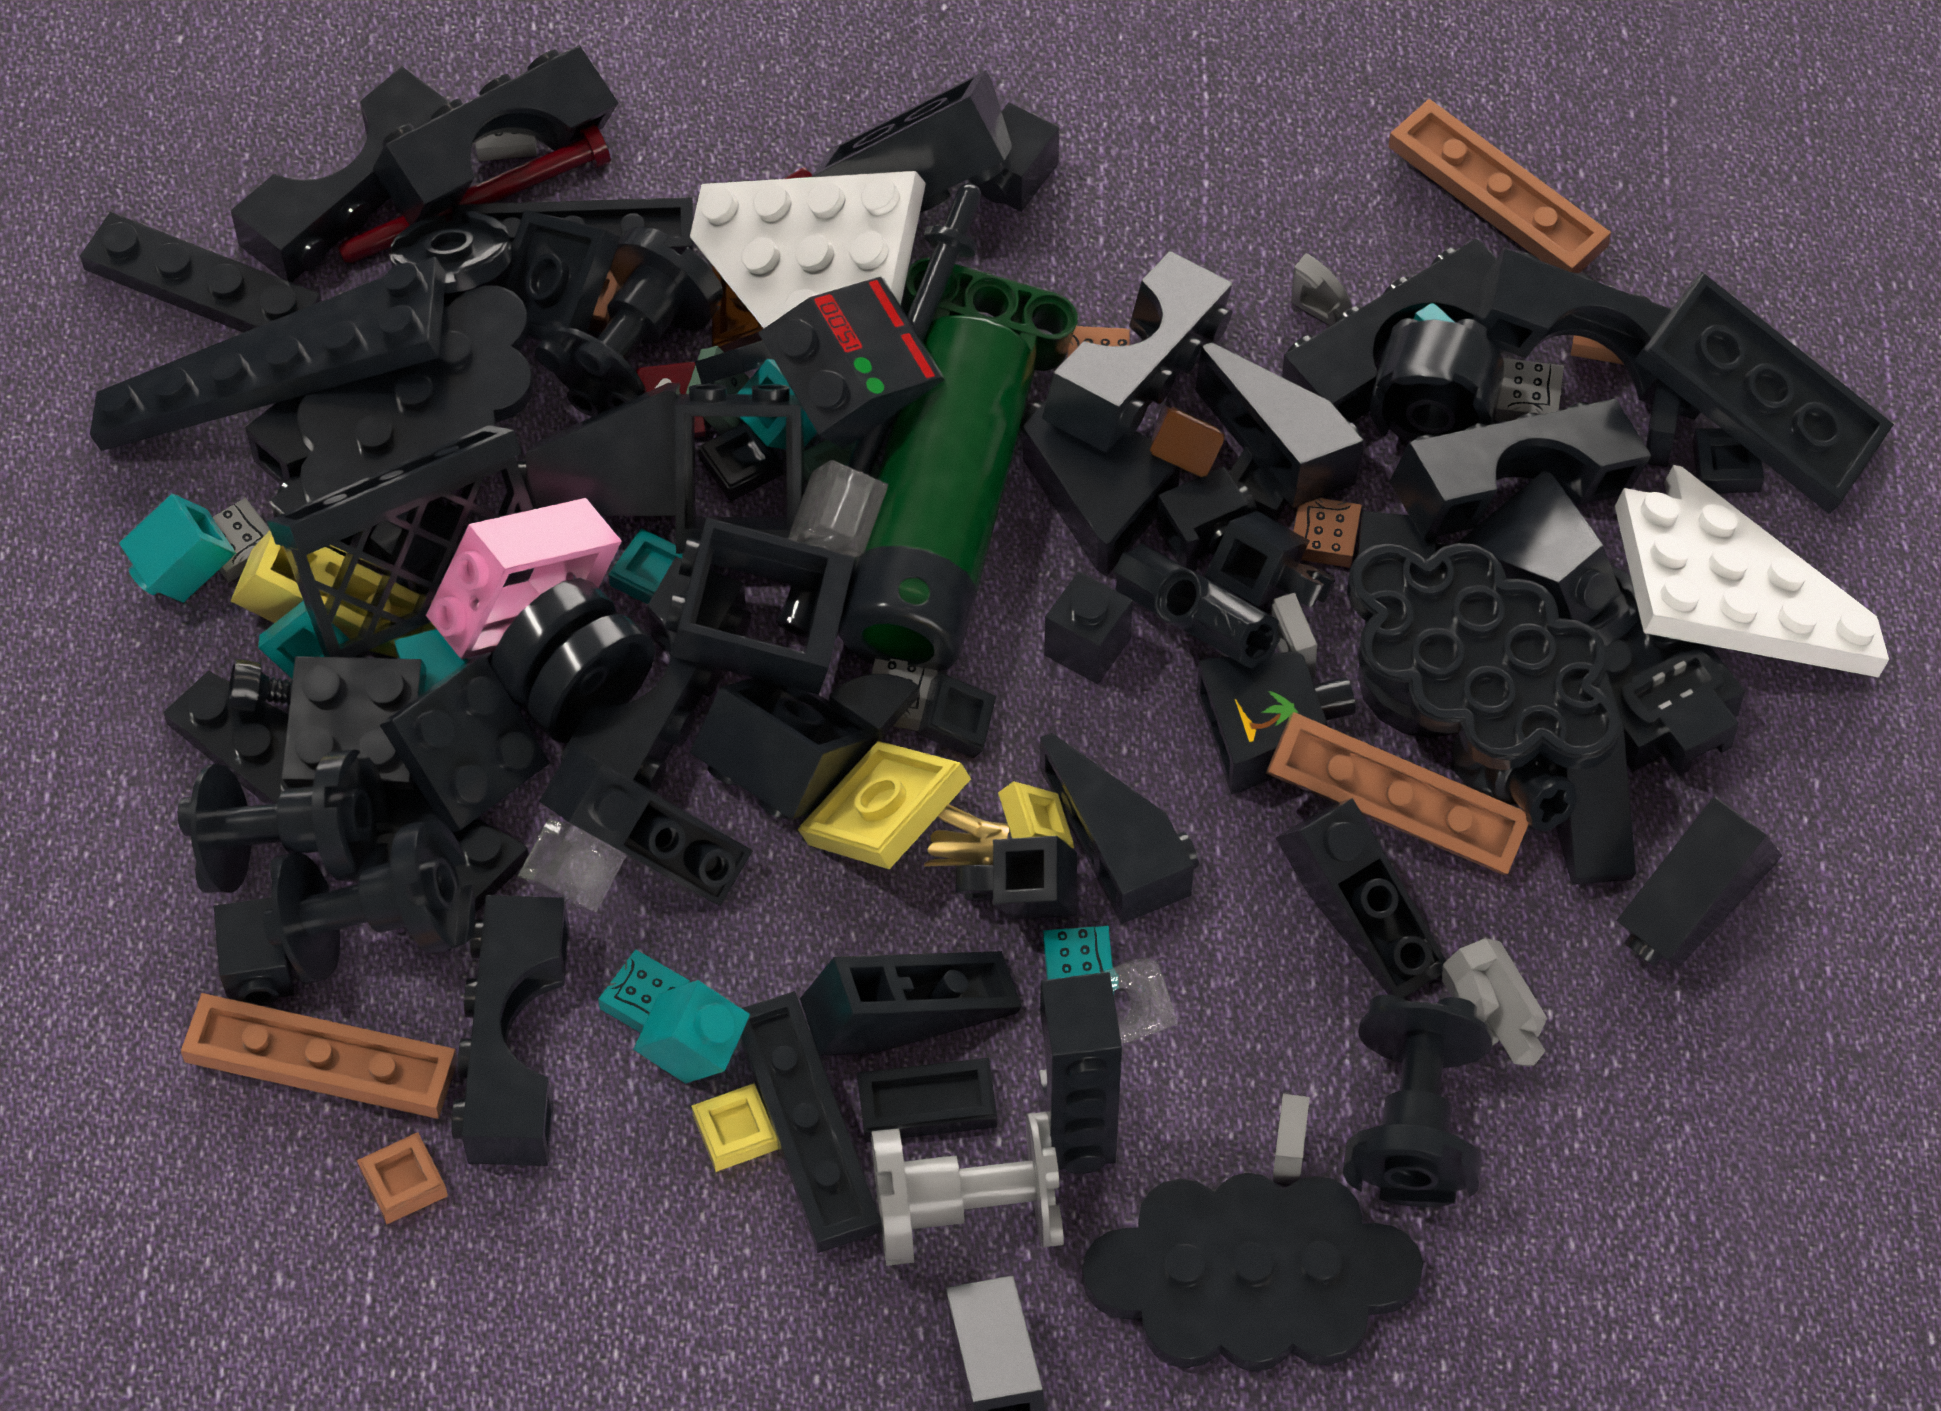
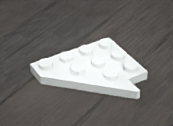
M916 171L702 184L690 238L763 328L809 297L880 276L885 279L901 306L926 183Z
M1673 465L1664 482L1666 494L1623 489L1615 505V510L1644 633L1873 677L1880 676L1889 661L1877 616L1686 469Z

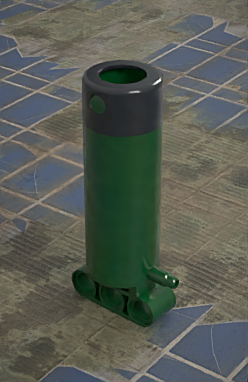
M930 258L917 260L908 269L901 301V307L906 315L909 313ZM954 265L923 342L945 380L895 414L850 575L838 626L839 637L847 648L867 663L874 665L875 659L885 661L896 659L907 661V665L941 672L951 668L960 658L1035 370H1051L1062 363L1078 323L1076 309L1067 298L1054 292L962 265ZM979 312L988 313L993 317H987ZM1038 329L1046 330L1051 334H1045Z

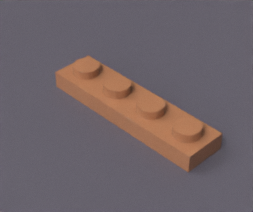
M1428 99L1390 133L1388 147L1540 261L1572 273H1580L1609 246L1611 236L1609 230L1431 99Z
M1295 712L1290 714L1266 772L1268 775L1334 803L1353 798L1362 815L1502 875L1509 873L1529 824L1526 820L1525 811Z
M201 993L181 1049L185 1063L436 1119L440 1117L458 1062L456 1049L205 993Z

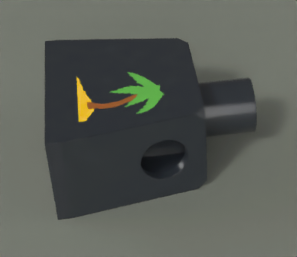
M1298 652L1273 653L1270 659L1259 662L1253 669L1231 657L1209 658L1199 661L1197 695L1231 794L1240 793L1275 778L1266 774L1291 713L1295 712L1327 726L1328 720L1353 715L1356 712L1354 694L1349 680L1344 677L1313 684L1305 658Z

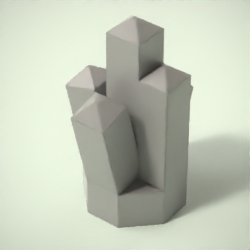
M1485 938L1458 949L1443 964L1442 981L1450 995L1469 1000L1477 1006L1476 1018L1483 1021L1490 1028L1493 1034L1492 1046L1500 1040L1514 1064L1527 1067L1535 1065L1545 1052L1537 1037L1540 1035L1548 1018L1500 941Z

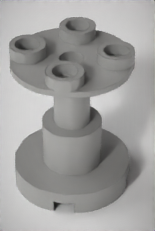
M1047 1112L1026 1114L1028 1161L959 1169L956 1155L904 1161L899 1128L871 1132L877 1202H879L881 1235L886 1266L914 1263L912 1229L963 1224L964 1210L1033 1202L1041 1247L1064 1245L1061 1212L1059 1205H1056L1054 1190L1059 1188L1058 1164L1055 1147H1051Z

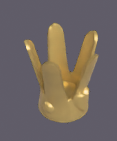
M948 804L938 815L939 819L968 833L946 830L934 831L930 836L932 843L928 846V853L933 856L952 859L929 860L924 863V866L993 865V840L1007 839L1009 833L1008 823L984 821Z

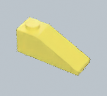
M269 530L251 550L231 602L275 623L301 603L303 598L284 546L275 544L272 533ZM327 547L306 555L315 580L332 587L345 557ZM357 563L345 593L371 604L382 575ZM395 582L383 610L398 617L413 612L419 594ZM319 591L325 605L329 595ZM341 600L332 623L349 639L358 636L367 611ZM380 617L376 628L390 621ZM430 622L369 651L398 658L394 640L434 630L436 627Z

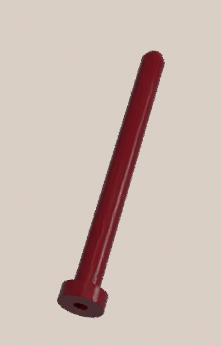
M592 124L580 130V140L469 187L459 204L494 203L590 161L595 168L601 167L611 162L607 145L597 126ZM453 207L438 214L439 216L445 215L446 223L452 221ZM404 216L398 217L343 241L338 247L339 254L344 263H355L390 248L395 237L410 225Z

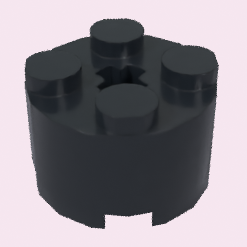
M1402 319L1393 327L1391 336L1384 345L1370 400V417L1378 431L1383 436H1386L1388 430H1391L1398 437L1412 442L1423 435L1441 436L1464 431L1480 423L1493 425L1504 378V361L1497 347L1489 341L1490 333L1488 328L1471 319L1460 320L1457 323L1434 319L1426 321Z

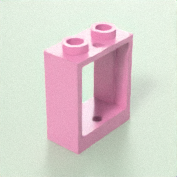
M586 498L469 524L426 616L461 659L493 652L504 632L519 613L543 592L563 581L572 580L573 575L576 578L590 581L599 588L622 541ZM534 568L529 581L503 587L509 574Z

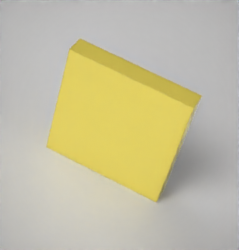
M877 741L800 825L798 831L809 846L891 869L971 778L960 762Z

